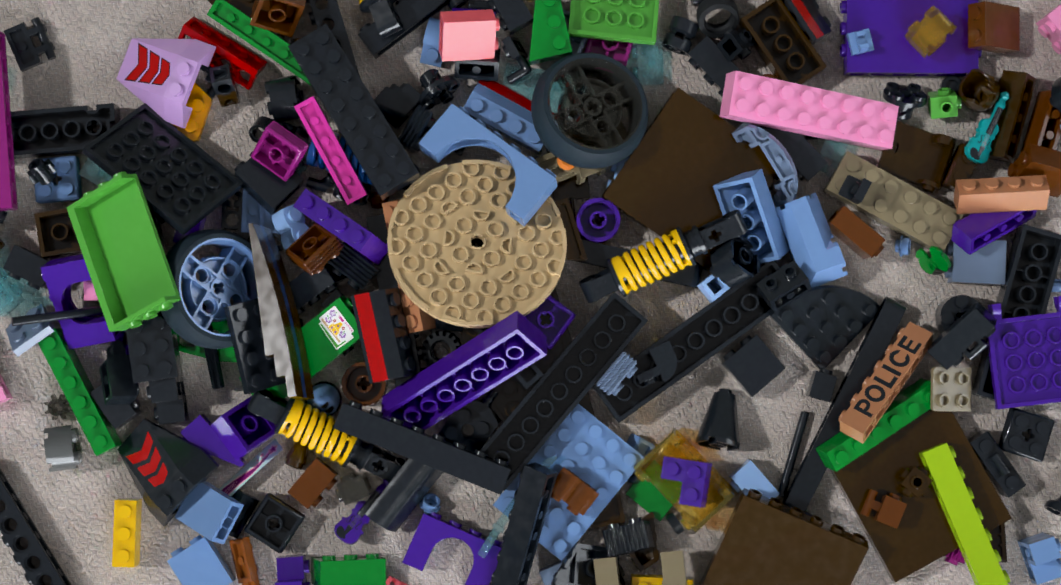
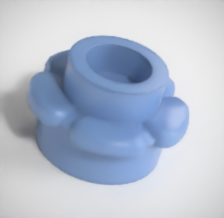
M901 235L900 239H896L895 252H898L900 257L909 255L911 239L904 238V235Z
M429 493L419 502V506L425 513H437L441 508L440 499L437 495Z

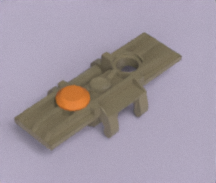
M620 122L598 133H592L587 128L583 130V133L569 139L576 144L586 141L588 146L585 148L599 150L597 147L598 142L606 143L608 149L615 148L625 143L629 134L623 123ZM551 152L535 159L539 163L538 166L544 170L547 168L556 175L557 183L576 175V184L580 185L585 182L586 177L595 173L597 176L605 174L607 167L597 169L576 167L560 160Z

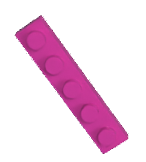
M315 96L294 106L346 204L349 205L368 195Z

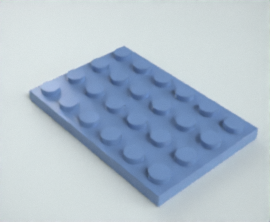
M579 403L528 462V464L536 462L557 471L558 474L565 466L599 492L598 497L584 515L579 513L577 516L566 508L568 504L562 499L558 502L551 497L539 543L561 561L645 459L644 456ZM520 473L493 504L507 517L513 509L515 502L514 494L521 480Z

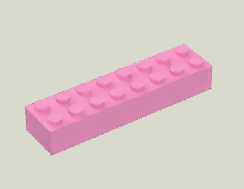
M741 71L726 73L719 117L883 151L893 147L899 106Z

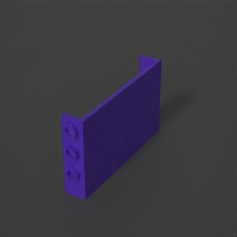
M841 0L840 13L843 14V22L840 23V35H843V44L840 45V57H843V76L965 77L972 69H979V58L982 55V50L968 48V4L981 1ZM869 28L874 50L851 56L847 33Z

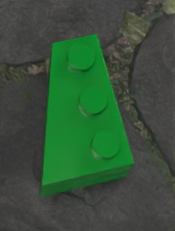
M535 0L529 65L572 55V47L561 0Z
M366 553V557H357V554H344V557H336V555L311 557V584L386 585V559L379 557V553Z

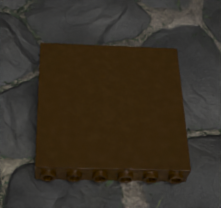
M678 87L668 98L646 130L638 147L629 155V159L626 160L616 178L611 181L601 197L613 203L617 209L661 239L663 234L670 235V232L678 226L685 232L689 229L691 230L694 225L700 227L723 216L713 185L744 172L762 169L771 192L772 187L770 185L774 179L778 180L779 177L759 145L750 148L748 145L750 143L743 140L737 143L732 135L737 128ZM715 229L711 231L713 237L718 236ZM712 248L708 249V254H701L695 257L696 264L702 266L708 272H711L710 250Z
M930 409L839 471L831 470L893 582L905 578L959 548L932 484L930 483V491L924 497L920 496L919 498L907 497L900 491L902 487L897 484L900 479L898 476L904 468H909L910 466L918 468V466H921L925 469L919 452L941 443H947L948 446L951 445L956 453V458H954L957 467L961 466L965 474L963 481L966 487H970L973 492L974 499L972 502L975 508L978 507L982 513L983 520L981 522L984 529L987 528L990 531L1012 519L952 412L932 411ZM914 479L913 484L916 487L921 482L920 479ZM870 489L878 492L875 499L880 502L882 495L889 496L890 492L903 497L902 502L906 503L907 506L897 529L874 520L873 517L876 511L871 509L869 517L860 514Z
M744 488L699 585H851L869 549L868 541L859 533L851 534L846 532L840 525H830L825 523L819 516H809L804 514L798 507L791 506L790 508L783 505V502L773 497L769 499L762 496V493L758 490Z

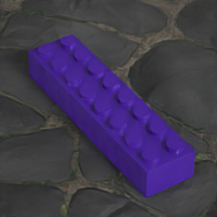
M516 311L382 396L381 412H383V417L391 420L393 416L403 420V425L412 428V425H416L426 430L546 356L547 336L519 311Z

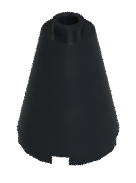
M721 388L719 392H714L696 437L698 445L715 450L726 447L727 451L739 450L740 438L736 395L732 394V390Z

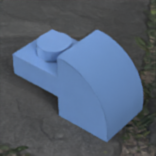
M430 17L423 39L420 63L437 67L442 66L443 62L439 53L440 19Z

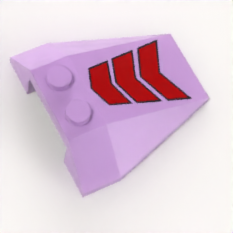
M132 38L117 80L143 103L151 107L165 121L185 129L193 108L186 106L201 65L209 67L216 46L197 39Z

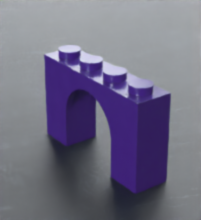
M306 188L293 205L298 211L377 265L380 264L388 252L386 243Z
M83 254L50 260L40 267L42 278L48 288L49 298L54 305L55 311L78 309L71 297L73 283L91 280ZM104 315L58 320L63 331V338L67 342L69 349L116 341L125 333L124 331L109 332Z
M424 512L402 563L423 571L433 547L439 541L446 538H457L468 544L474 557L473 566L465 585H489L492 574L497 567V556L502 549V542L492 537L487 540L481 537V532L472 528L469 531L462 529V524L451 519L449 522L441 519L442 515L432 512L428 514Z

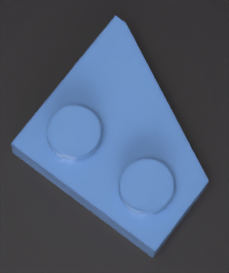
M243 189L241 233H249L248 224L254 223L271 229L272 233L279 234L273 225L272 215Z

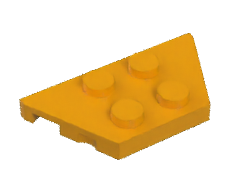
M194 83L186 106L193 108L186 128L172 125L193 142L200 141L213 99Z

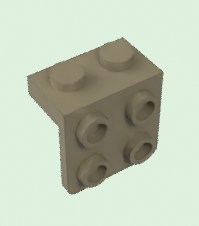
M932 367L930 408L932 411L971 412L972 368L950 367L946 370L944 367Z

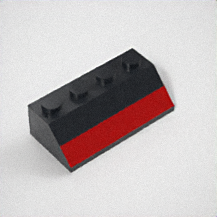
M782 0L812 45L829 35L832 31L828 18L826 16L822 17L818 11L819 5L816 0Z
M398 288L382 289L351 296L369 383L397 380L416 375V363L412 355L411 341L408 337L406 318L403 314Z

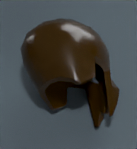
M972 69L963 78L958 89V96L961 98V102L973 111L989 110L997 102L1000 95V86L997 80L991 75L984 73L981 69Z

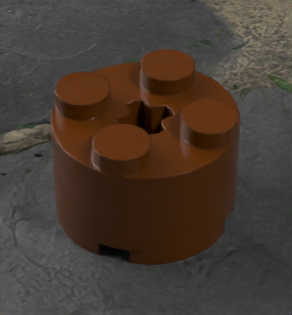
M358 362L350 366L343 375L342 391L349 401L353 400L361 403L363 406H369L382 399V396L387 391L388 381L372 383L370 386H367V390H364V387L360 386L359 383L363 381L364 377H366V381H369L365 362Z

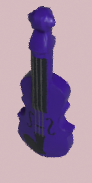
M383 479V483L376 488L367 501H359L355 508L352 509L351 515L349 517H342V520L335 525V534L342 542L353 545L364 534L362 527L371 520L365 513L389 484L388 481Z

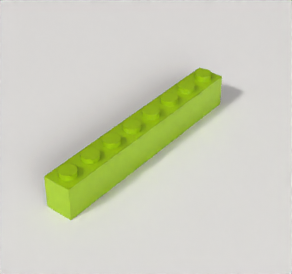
M941 443L919 452L925 470L930 473L928 477L933 480L931 484L974 584L1008 585L1010 578L1006 570L1001 569L999 564L1001 557L996 549L993 550L991 546V534L982 525V513L978 507L975 508L972 502L974 499L973 492L970 487H966L963 481L965 474L961 466L957 467L954 460L956 453L951 445L948 446L947 443Z

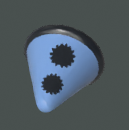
M321 381L312 385L314 399L305 400V404H310L312 409L318 408L319 413L326 412L327 416L335 415L342 403V396L338 387L327 381Z

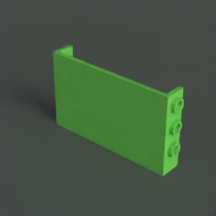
M119 172L113 175L112 180L100 183L97 189L84 193L81 199L66 207L109 332L125 331L142 325L141 321L157 317L159 311L169 310L174 307V303L181 300L137 174Z

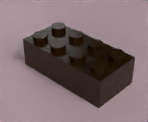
M768 0L740 19L739 26L745 27L751 33L753 40L756 42L755 49L778 80L803 85L827 67L782 0Z
M67 208L34 214L42 258L49 259L82 253Z

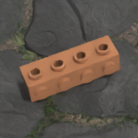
M1046 175L956 180L954 203L957 214L1047 210L1050 189Z

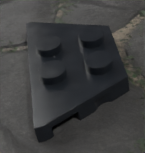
M575 543L566 555L551 585H596L593 559L611 558L607 555L606 547ZM616 556L618 558L620 583L621 585H625L623 576H625L623 568L619 564V556Z

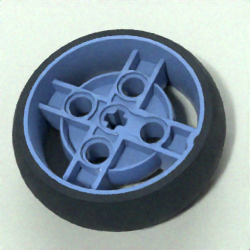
M205 229L196 231L179 240L166 254L181 300L174 303L173 308L161 311L173 331L191 344L210 349L232 347L233 344L229 330L224 333H214L207 329L211 322L227 320L224 307L231 305L230 298L233 299V304L258 298L251 243L243 237L226 230ZM204 245H212L222 249L219 256H207L199 260L191 255L197 248ZM224 266L227 269V274L224 273ZM196 272L199 274V281L196 278ZM203 303L206 306V311L202 308Z

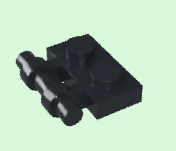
M39 17L31 20L34 26L31 29H28L27 25L23 22L4 31L22 72L43 64L40 55L44 53L48 60L56 58L54 53L55 47L49 41L46 34V26L41 23ZM38 36L41 45L38 47L33 42L32 37Z

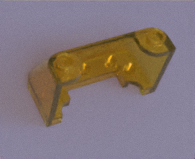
M673 427L634 466L636 470L634 474L642 482L645 480L651 482L680 512L682 517L680 522L688 530L692 528L696 533L734 497V489L712 466L706 507L700 508L679 504L682 482L661 478L664 456L701 462L708 461Z

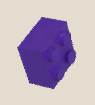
M252 396L221 415L210 425L236 461L265 443L275 434L274 423L252 414L247 409Z

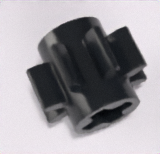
M37 158L28 166V177L34 185L38 182L41 185H47L55 178V166L50 159L43 161L42 158Z

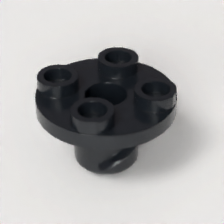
M427 70L420 77L421 87L425 90L421 93L419 102L425 107V110H430L440 103L447 104L453 100V93L459 88L460 84L455 76L442 78L439 70Z
M888 82L883 91V98L887 102L899 106L898 120L910 119L914 108L923 107L927 103L928 97L921 91V86L918 84L910 83L907 86Z

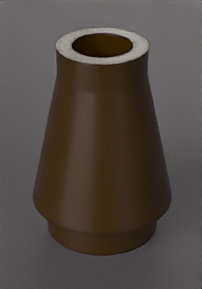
M300 438L299 442L294 443L285 457L287 459L286 465L302 470L303 465L306 466L308 445L310 443L308 441L306 446H302L300 443L302 438Z

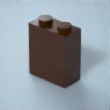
M988 1L968 4V48L1001 54L1020 51V7Z
M1030 143L1020 153L1015 162L1010 164L1008 176L1046 175L1050 189L1049 196L1058 198L1061 195V151Z
M846 206L837 209L827 221L831 233L862 259L876 257L884 248L882 244L885 239Z

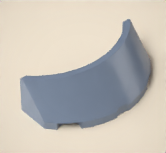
M742 123L732 133L736 142L747 141L750 143L748 144L750 148L759 145L781 180L774 185L777 193L772 196L773 203L778 207L793 201L797 195L798 176L794 162L786 148L764 129L750 123Z

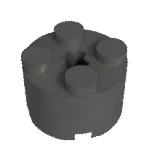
M72 425L44 428V433H48V439H44L47 464H52L49 472L78 468V465L82 463L81 449L77 450L76 442L80 440L78 428H73Z

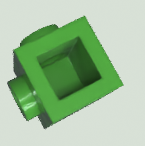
M944 87L939 88L938 91L928 92V111L931 119L958 116V109H961V98L957 96L955 90Z

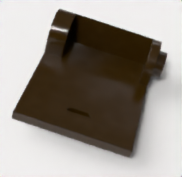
M897 121L892 149L882 151L877 167L891 175L923 186L922 190L935 193V190L941 189L957 140L944 134H932Z

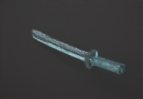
M557 456L545 459L540 465L549 468L557 459ZM514 498L498 521L492 525V531L477 553L479 556L485 558L500 532L503 533L505 530L504 526L509 521L508 516L513 509Z

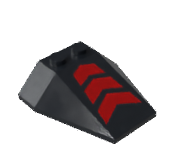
M146 418L142 420L117 449L148 510L163 526H166L176 515L178 506L194 488L206 481L219 467L217 462L204 449Z

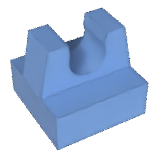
M869 28L847 33L851 56L874 50Z

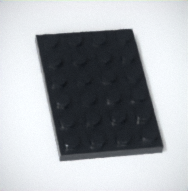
M146 103L83 148V154L112 178L113 175L119 172L137 174L148 207L182 235L239 191L244 183L172 124L165 121Z

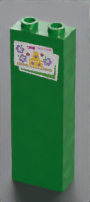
M339 297L301 328L311 379L360 340L352 301L349 297ZM286 383L267 389L285 400L288 398Z

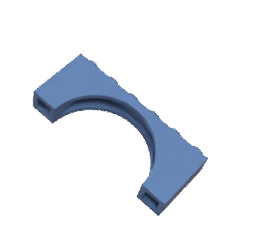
M451 104L419 142L421 151L437 163L451 152L469 146L487 147L503 155L512 165L516 176L512 197L505 206L506 212L525 227L557 188L556 175L547 168L544 170L538 166L539 163L533 157H526L521 154V150L513 143L509 145L503 141L504 138L498 132L488 130L485 123L480 119L476 118L474 120L469 116L470 114L465 108L461 106L456 107L454 104Z

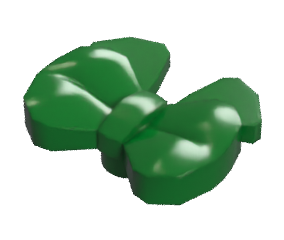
M931 246L929 248L931 257L922 248L916 252V258L919 259L921 268L928 274H932L935 269L947 272L952 266L949 257L938 247Z

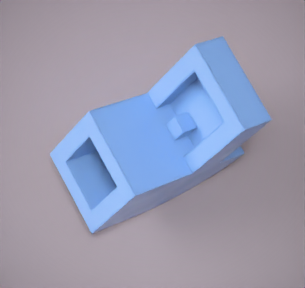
M712 274L697 285L710 303L730 289L719 277L715 278Z

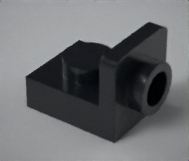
M848 175L838 194L855 204H859L863 201L872 182L865 178L859 180Z

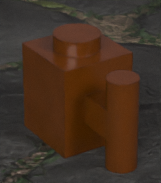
M870 489L860 514L869 517L871 509L876 511L873 517L874 520L897 529L907 506L906 503L902 502L903 497L890 492L889 496L882 495L880 502L875 501L878 492Z

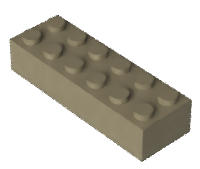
M849 151L843 153L823 190L824 193L895 232L904 235L906 238H910L928 250L931 246H935L944 252L952 237L953 224L961 220L964 215L957 214L956 210ZM848 175L859 180L865 178L872 182L863 201L859 204H855L838 194Z

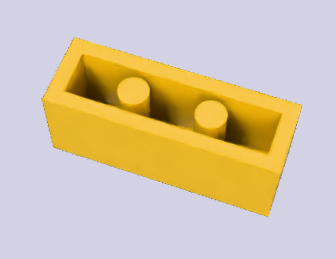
M119 498L114 500L112 567H136L140 565L142 499Z

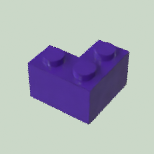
M664 456L661 478L682 482L679 504L700 508L706 507L712 463Z
M305 554L278 556L276 558L278 580L275 582V585H311V582H307V573H310L309 559L306 560Z

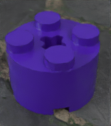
M593 198L586 201L580 207L576 216V224L581 237L596 243H604L613 238L619 229L621 220L617 207L603 198ZM596 215L604 219L601 222V226L592 223Z

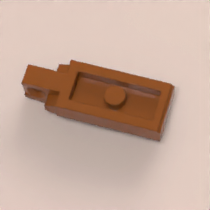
M249 536L230 540L229 543L238 583H242V585H261L259 584L257 566L254 561Z

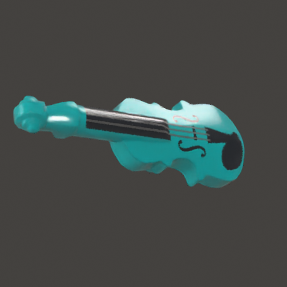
M1007 91L1000 93L999 100L995 103V108L990 118L981 119L978 128H976V135L969 137L964 153L974 163H985L989 158L990 152H992L991 142L995 140V136L999 132L997 122L1003 109L1006 107V100L1009 99Z

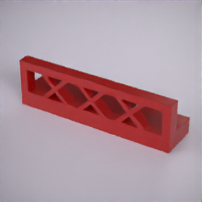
M192 17L183 25L178 39H185V36L188 35L192 39L216 46L214 57H212L209 66L223 65L221 59L228 60L232 67L230 69L234 81L248 90L253 87L257 75L267 64V61L196 17ZM241 70L251 75L249 81L242 78Z

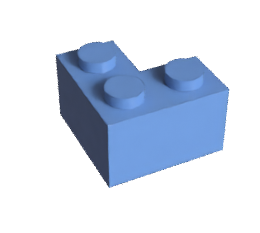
M1041 532L1017 541L1032 583L1039 585L1061 577V561L1059 559L1061 558L1059 552L1061 551V544L1057 538Z

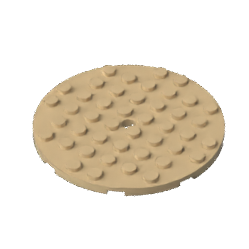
M473 159L462 160L460 163L450 165L444 164L432 169L410 185L393 210L388 228L387 248L394 277L401 289L415 305L432 317L455 326L490 328L516 311H519L525 317L548 298L556 287L565 264L567 253L566 230L560 216V211L551 196L548 197L524 227L510 217L505 208L515 188L516 176L511 166L489 160ZM479 238L483 241L482 247L472 246L471 241Z

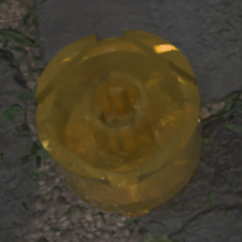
M935 6L927 10L921 22L916 20L908 28L909 31L905 35L906 41L924 59L927 55L933 54L947 41L946 35L948 33L952 35L957 29V26Z

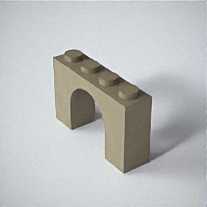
M684 550L660 552L663 574L662 585H687ZM617 557L593 559L596 585H621Z

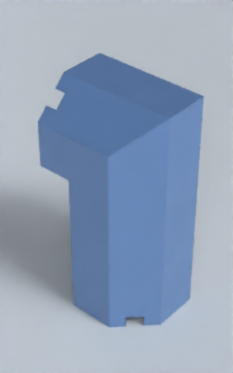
M816 193L775 208L789 247L791 259L797 263L808 277L811 287L820 286L848 275L847 271L843 272L842 270L846 263L837 241L832 243L830 240L834 236L831 233Z

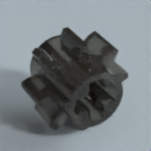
M55 394L51 395L52 400L44 402L48 406L45 414H52V420H57L59 415L62 420L67 419L65 414L73 412L69 408V402L64 399V394H60L59 399H57ZM55 404H59V406L62 407V410L58 411V408L55 407Z

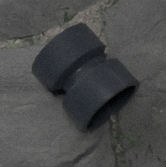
M673 16L669 25L670 32L666 33L662 46L672 52L687 56L692 46L690 40L695 38L699 26L686 18ZM678 35V36L684 38V40H682V39H680V38H678V37H675V36Z

